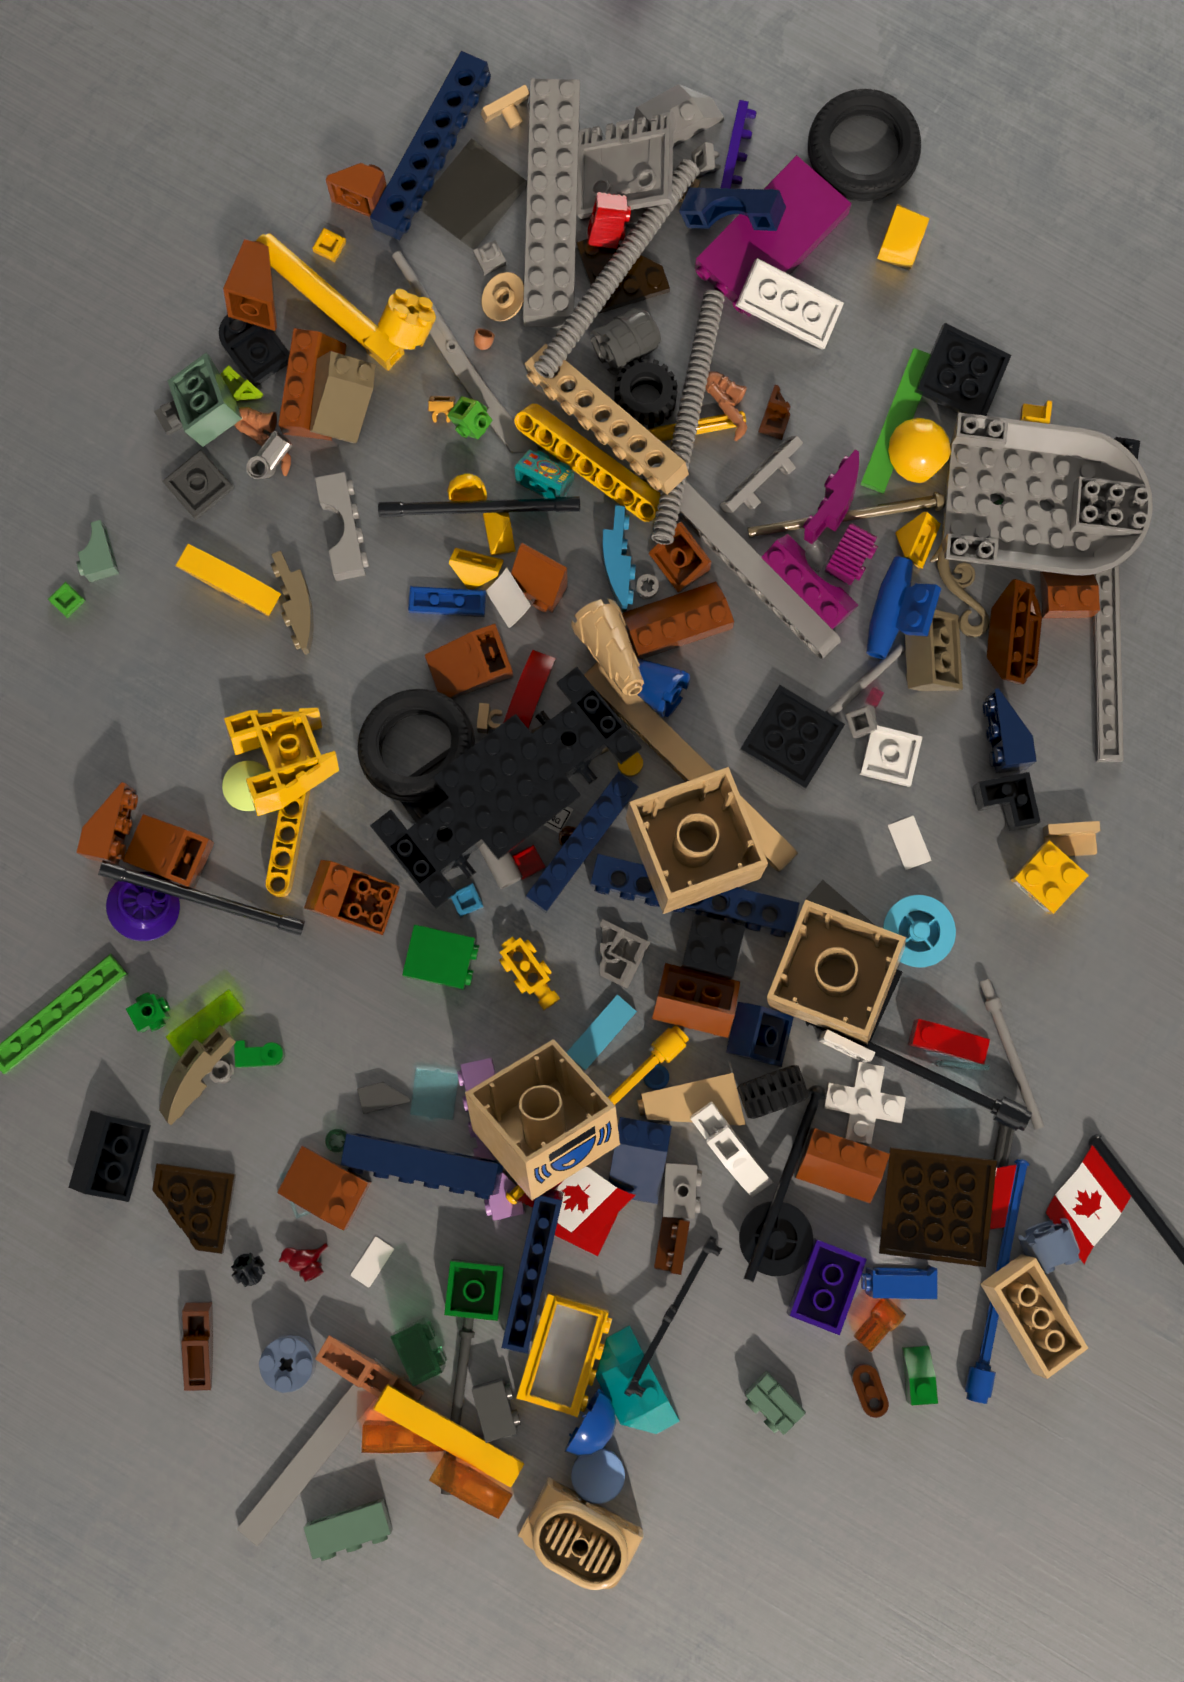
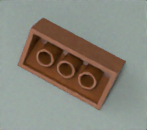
M293 329L278 424L282 434L332 441V437L310 432L317 358L330 351L345 355L347 348L345 343L319 331Z
M716 581L622 613L636 657L640 659H645L731 630L734 625V619L726 597Z

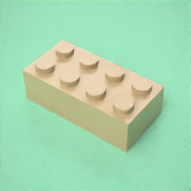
M1021 1254L980 1283L1033 1374L1048 1379L1089 1349L1036 1258Z

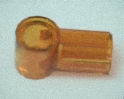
M881 1298L871 1310L870 1317L853 1335L870 1352L873 1351L889 1331L892 1332L906 1316V1313L888 1298Z

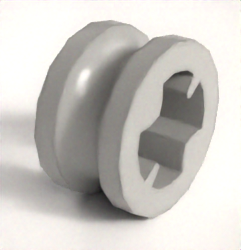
M651 574L640 576L636 583L637 594L644 599H651L657 595L659 588L657 578ZM644 581H648V584L649 582L653 583L651 592H647V589L645 592L642 590Z

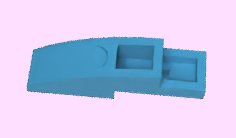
M615 505L613 530L603 529V562L607 581L614 599L621 611L626 612L628 604H633L634 589H629V581L635 580L636 565L631 564V556L622 555H627L628 539H623V530H629L630 515L625 514V506Z

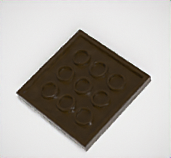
M890 1147L879 1254L986 1267L997 1160Z

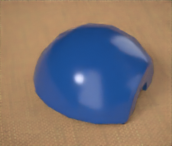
M600 1389L596 1390L586 1407L589 1411L586 1416L583 1414L584 1420L580 1427H576L572 1434L569 1433L570 1439L564 1452L576 1456L591 1455L604 1448L612 1438L616 1426L615 1409L609 1397Z

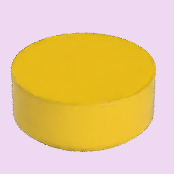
M638 752L622 765L618 762L619 771L627 777L638 775L643 768V759Z

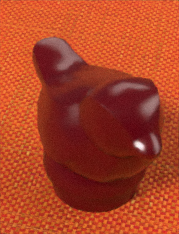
M324 1243L317 1249L287 1247L282 1251L279 1262L287 1263L293 1271L299 1272L300 1278L302 1277L305 1283L324 1273L323 1265L319 1262L321 1254L328 1248V1244Z

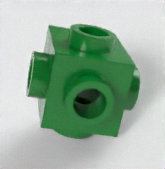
M147 992L135 999V1004L126 1008L137 1032L143 1033L149 1029L152 1032L166 1025L165 1020L171 1018L167 1012L171 1009L165 997H160L154 993L150 995Z

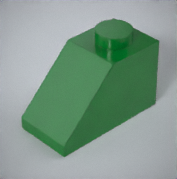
M929 1346L902 1347L906 1401L911 1406L938 1404L936 1375Z

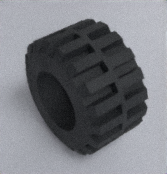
M643 358L642 363H639L638 359L634 360L631 367L627 364L624 366L623 372L620 371L617 376L614 402L642 426L648 425V429L654 428V423L656 422L660 426L664 423V418L668 420L671 412L675 409L678 392L677 380H674L675 375L672 371L668 372L667 365L659 366L658 360L654 359L653 363L648 362V358ZM649 384L654 386L661 396L652 403H641L633 398L631 391L638 385Z
M791 1065L741 1083L737 1087L746 1115L751 1119L798 1104L810 1096L798 1065Z

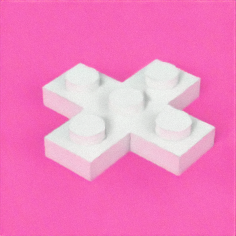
M858 1062L854 1087L834 1083L827 1084V1097L823 1108L849 1113L845 1139L872 1144L876 1119L902 1123L906 1097L880 1093L884 1066Z

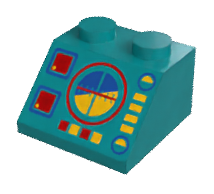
M529 449L514 467L516 483L545 498L565 497L574 481V472L570 466L563 462L557 464L549 460L550 457L541 451H536L535 453Z

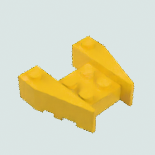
M299 708V711L282 712V709H272L270 713H258V710H248L224 718L235 755L261 747L268 765L269 772L246 779L257 816L284 808L339 771L336 752L332 751L321 755L312 731L322 728L318 708Z

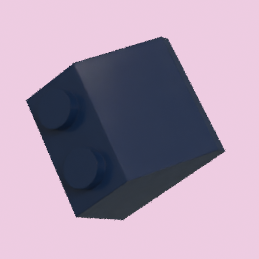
M738 1002L726 1053L782 1067L794 1017L760 1005Z

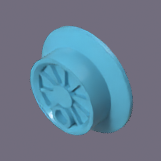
M913 895L901 899L890 908L883 924V929L906 937L905 949L900 962L911 967L923 968L937 964L949 954L955 942L956 927L950 911L940 901L929 896Z

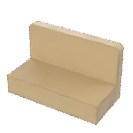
M1100 821L1048 824L1043 827L1044 842L1050 840L1068 857L1097 854L1096 833L1101 831Z

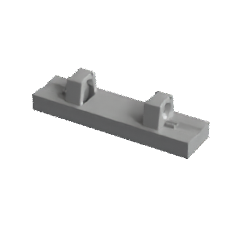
M798 436L788 437L719 505L724 513H733L742 503L749 509H755L761 501L754 494V491L778 468L784 475L790 474L796 468L789 457L803 444Z

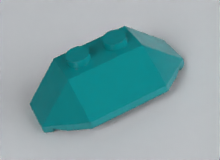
M629 1325L606 1338L596 1378L604 1394L609 1397L615 1409V1415L621 1425L658 1434L680 1422L650 1363H648L638 1382L641 1387L646 1389L642 1397L635 1393L630 1397L624 1394L629 1381L645 1355Z

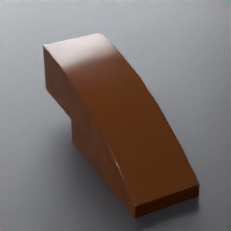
M212 1302L185 1303L182 1310L183 1338L181 1341L184 1391L211 1390L213 1373Z

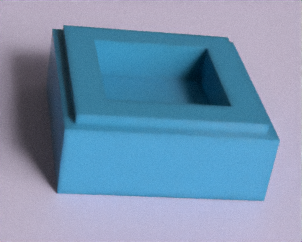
M473 883L456 890V894L451 897L460 918L484 907Z

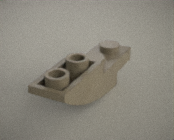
M280 550L271 554L274 562L270 565L276 578L281 576L285 584L280 586L287 601L282 603L285 612H282L281 615L286 626H292L295 634L291 638L296 649L301 648L306 655L310 653L313 641L314 619L312 601L301 570L299 569L291 573Z
M221 1025L203 1044L195 1039L185 1050L171 1072L165 1085L159 1108L160 1113L168 1124L172 1125L184 1114L190 1104L200 1097L203 1090L207 1087L202 1080L203 1077L212 1071L214 1065L236 1043L230 1033Z

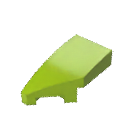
M229 365L220 374L236 401L260 399L263 397L261 391L248 380L242 378Z

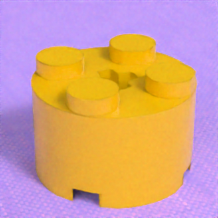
M397 289L389 297L378 322L379 331L382 334L385 332L389 336L388 341L400 348L412 350L418 345L422 347L436 320L432 301L426 297L410 294L403 289Z

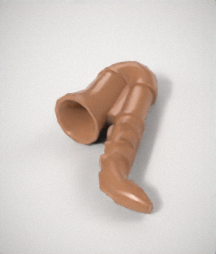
M710 371L708 372L709 376L705 386L706 391L712 395L718 402L719 407L737 427L734 440L738 441L746 433L748 427L746 422L743 421V416L734 407L744 397L747 387L735 384L734 381L729 380V377H725L724 374Z
M240 407L239 411L242 419L234 426L239 432H243L254 439L257 444L263 446L270 437L268 434H264L263 431L267 430L269 433H273L276 428V412L262 413L250 407ZM288 452L281 460L283 476H287L291 466V456Z

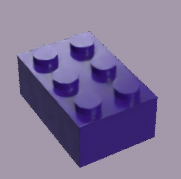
M813 1238L810 1256L804 1263L786 1313L793 1318L840 1335L867 1259Z

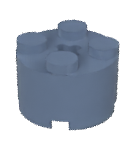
M1060 1219L1061 1224L1055 1225L1052 1220L1042 1222L1025 1230V1237L1022 1235L1018 1236L1024 1255L1036 1258L1045 1274L1053 1272L1055 1266L1063 1263L1070 1265L1080 1260L1078 1255L1080 1248L1068 1219Z
M283 1335L278 1337L264 1349L259 1360V1368L263 1380L270 1388L281 1393L300 1389L311 1379L315 1372V1349L307 1339L301 1336ZM291 1358L293 1360V1363L291 1364V1367L286 1368L283 1365L285 1363V1359L288 1360Z

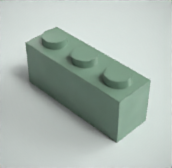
M384 1497L307 1522L304 1526L312 1559L320 1557L321 1561L337 1556L336 1552L346 1549L347 1553L362 1548V1543L371 1540L373 1544L383 1542L388 1539L387 1535H390L393 1530Z

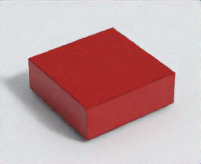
M534 845L512 856L523 876V880L546 868Z

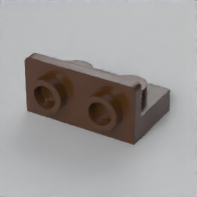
M662 1217L654 1264L655 1269L670 1271L672 1274H682L690 1224L689 1220Z

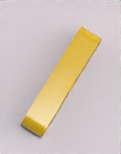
M310 790L290 803L299 804V811L295 815H288L287 808L290 804L279 809L266 877L267 890L279 898L287 896L293 887ZM288 828L294 829V837L291 840H283V832ZM283 853L289 854V863L280 866L278 864V857ZM279 878L284 879L285 887L281 891H274V881Z

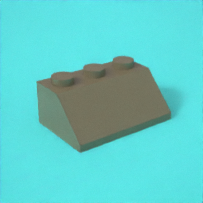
M935 609L928 636L905 634L906 680L908 689L923 692L963 690L959 615Z

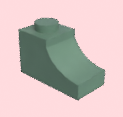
M101 520L91 522L92 533L90 541L83 551L78 552L80 560L76 561L80 575H84L90 582L119 574L107 528Z

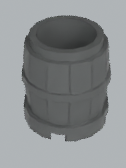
M633 308L617 315L612 321L604 326L597 327L590 333L595 335L591 338L595 353L602 364L607 362L610 365V368L607 370L613 375H618L620 371L623 372L624 366L627 364L629 366L632 365V361L637 359L638 361L643 360L661 342L660 332L655 321L643 308Z

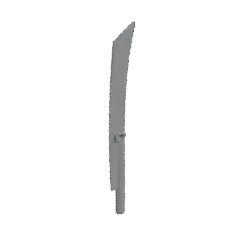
M401 251L395 252L392 257L411 286L406 291L418 297L430 299ZM433 304L432 308L435 312L436 320L431 328L430 335L470 397L481 402L487 408V413L493 420L490 425L511 453H527L529 449L534 452L540 451V447L533 440L517 429L514 419L480 377Z

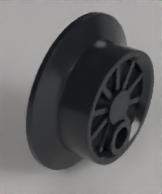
M772 1201L762 1203L753 1208L744 1218L740 1227V1249L748 1263L752 1257ZM786 1202L782 1203L758 1272L769 1276H785L798 1270L809 1258L813 1247V1231L807 1217L797 1207Z

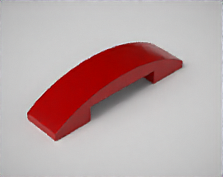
M535 650L531 651L513 694L504 722L516 714L529 729L556 658Z

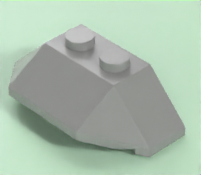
M680 84L636 107L634 115L636 122L638 118L645 117L648 131H651L652 115L660 114L661 116V113L672 111L676 121L673 132V147L724 120V116L712 97Z

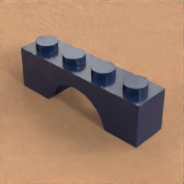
M689 188L679 212L687 228L709 229L716 221L725 216L742 214L749 218L754 230L777 231L786 210V205L780 190Z

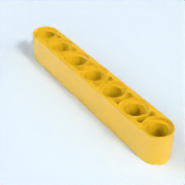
M532 403L517 413L514 421L520 432L558 460L569 465L572 470L621 506H625V509L642 521L650 522L656 518L657 506L661 496L660 492L656 491L652 486L541 405Z

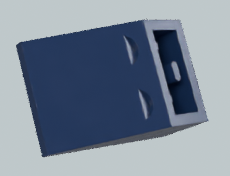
M994 689L982 704L983 715L988 717L989 727H986L987 741L991 742L992 752L989 754L991 767H995V773L1027 770L1037 762L1033 735L1000 689Z

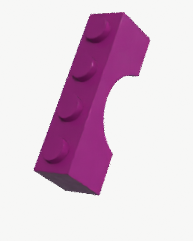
M789 534L777 539L761 558L831 629L843 623L859 605L841 587L827 583L813 571L806 560V551Z

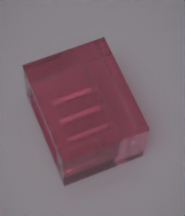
M873 687L864 703L876 708L884 692Z

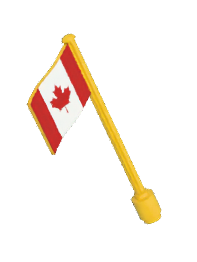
M676 1025L672 1028L668 1027L651 1044L653 1048L651 1055L607 1098L616 1105L659 1062L665 1061L670 1063L686 1047V1043L689 1041L687 1035ZM588 1167L582 1168L551 1188L564 1192L557 1223L568 1231L590 1240L636 1196L615 1187ZM518 1184L509 1193L506 1192V1199L511 1204H517L516 1201H519L533 1208L534 1200H531Z

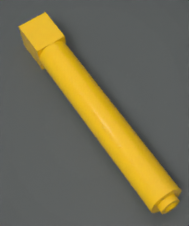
M268 233L266 235L262 234L257 238L256 241L263 243L269 248L271 267L365 348L366 353L387 371L405 354L404 348L389 342V336L385 332L382 334L373 321L275 236Z

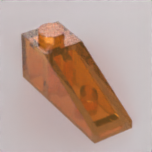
M366 1420L363 1424L361 1453L389 1454L444 1451V1449L395 1421Z

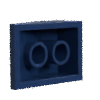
M619 1117L620 1145L613 1150L608 1182L621 1190L635 1194L636 1196L632 1200L658 1204L672 1126Z

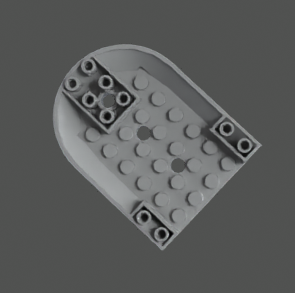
M967 413L957 414L950 443L951 455L948 460L941 541L945 559L1068 575H1092L1118 566L1140 546L1147 534L1152 518V492L1142 466L1135 456L1121 443L1103 433L1084 428ZM990 495H1000L1003 498V503L1000 505L993 504L990 500ZM1040 501H1049L1052 505V510L1044 511L1040 507ZM1096 507L1100 509L1101 514H1098V510Z

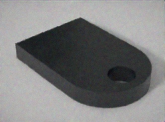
M227 314L219 326V339L224 350L250 383L257 387L288 365L290 352L273 330L244 322L241 329L234 330L230 326L236 319L228 317Z

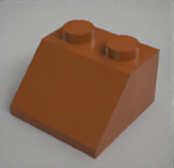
M359 163L327 175L326 178L331 202L368 217L371 216L387 187L384 172L373 164L365 165Z
M1040 571L1042 619L1093 618L1100 611L1099 585L1094 574L1068 575Z

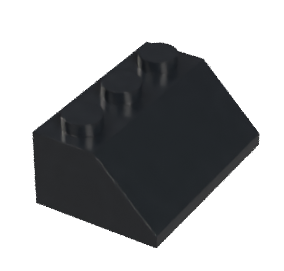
M91 1110L68 1188L87 1195L129 1202L151 1125Z

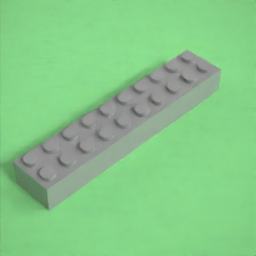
M531 78L524 327L561 328L562 325H565L566 319H569V315L574 313L580 80Z

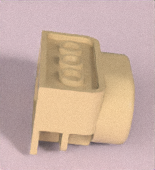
M548 1477L518 1534L523 1539L525 1545L535 1551L537 1558L546 1568L574 1584L590 1590L611 1589L615 1587L622 1575L625 1574L644 1537L642 1528L599 1504L585 1501L575 1491ZM582 1539L587 1542L588 1547L585 1550L578 1551L572 1545L576 1540Z

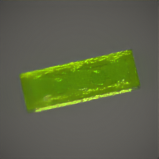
M228 989L165 1037L181 1057L195 1039L203 1043L219 1025L224 1027L243 1013L245 1009L232 991Z

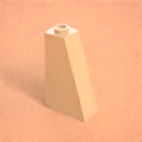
M734 1073L642 1093L641 1099L637 1100L640 1116L645 1115L646 1120L692 1122L690 1116L712 1101L729 1125H745Z

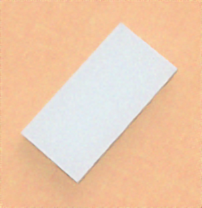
M757 258L754 260L735 306L823 350L827 345L844 303Z

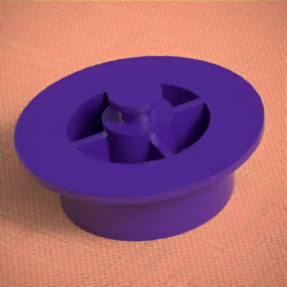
M140 872L146 875L166 880L165 878L155 875L153 873ZM117 881L110 889L106 901V913L111 925L121 935L136 941H151L164 936L174 927L180 912L179 898L127 882Z

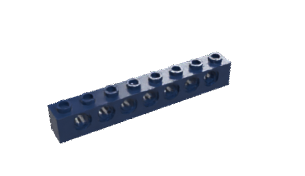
M461 51L370 216L375 230L399 241L403 234L409 231L412 217L415 212L420 211L424 195L432 189L436 173L444 167L448 151L455 147L460 129L465 128L471 109L477 106L483 87L486 88L490 82L491 74L487 61L464 51ZM459 103L458 106L452 107L453 104ZM443 124H448L446 127H440ZM431 145H437L434 148H428ZM425 165L423 169H417L419 166ZM409 186H414L412 190H405ZM397 207H403L400 211H394Z
M597 854L590 887H595L594 892L609 895L611 891L619 893V898L634 901L636 897L644 899V904L660 907L652 885L647 891H640L636 886V882L641 878L649 880L643 864ZM616 872H620L625 875L626 881L622 885H615L611 881V876ZM737 887L701 900L696 904H690L673 911L685 913V910H689L697 915L709 918L714 916L721 918V921L733 924L739 922L746 924L745 928L748 930L760 932L761 928L771 930L770 934L773 936L785 938L786 934L791 935L794 930L800 903ZM714 897H722L726 902V907L722 910L715 909L712 905ZM739 903H747L751 908V913L747 916L740 915L737 911V905ZM772 909L776 914L775 921H765L762 916L763 910Z

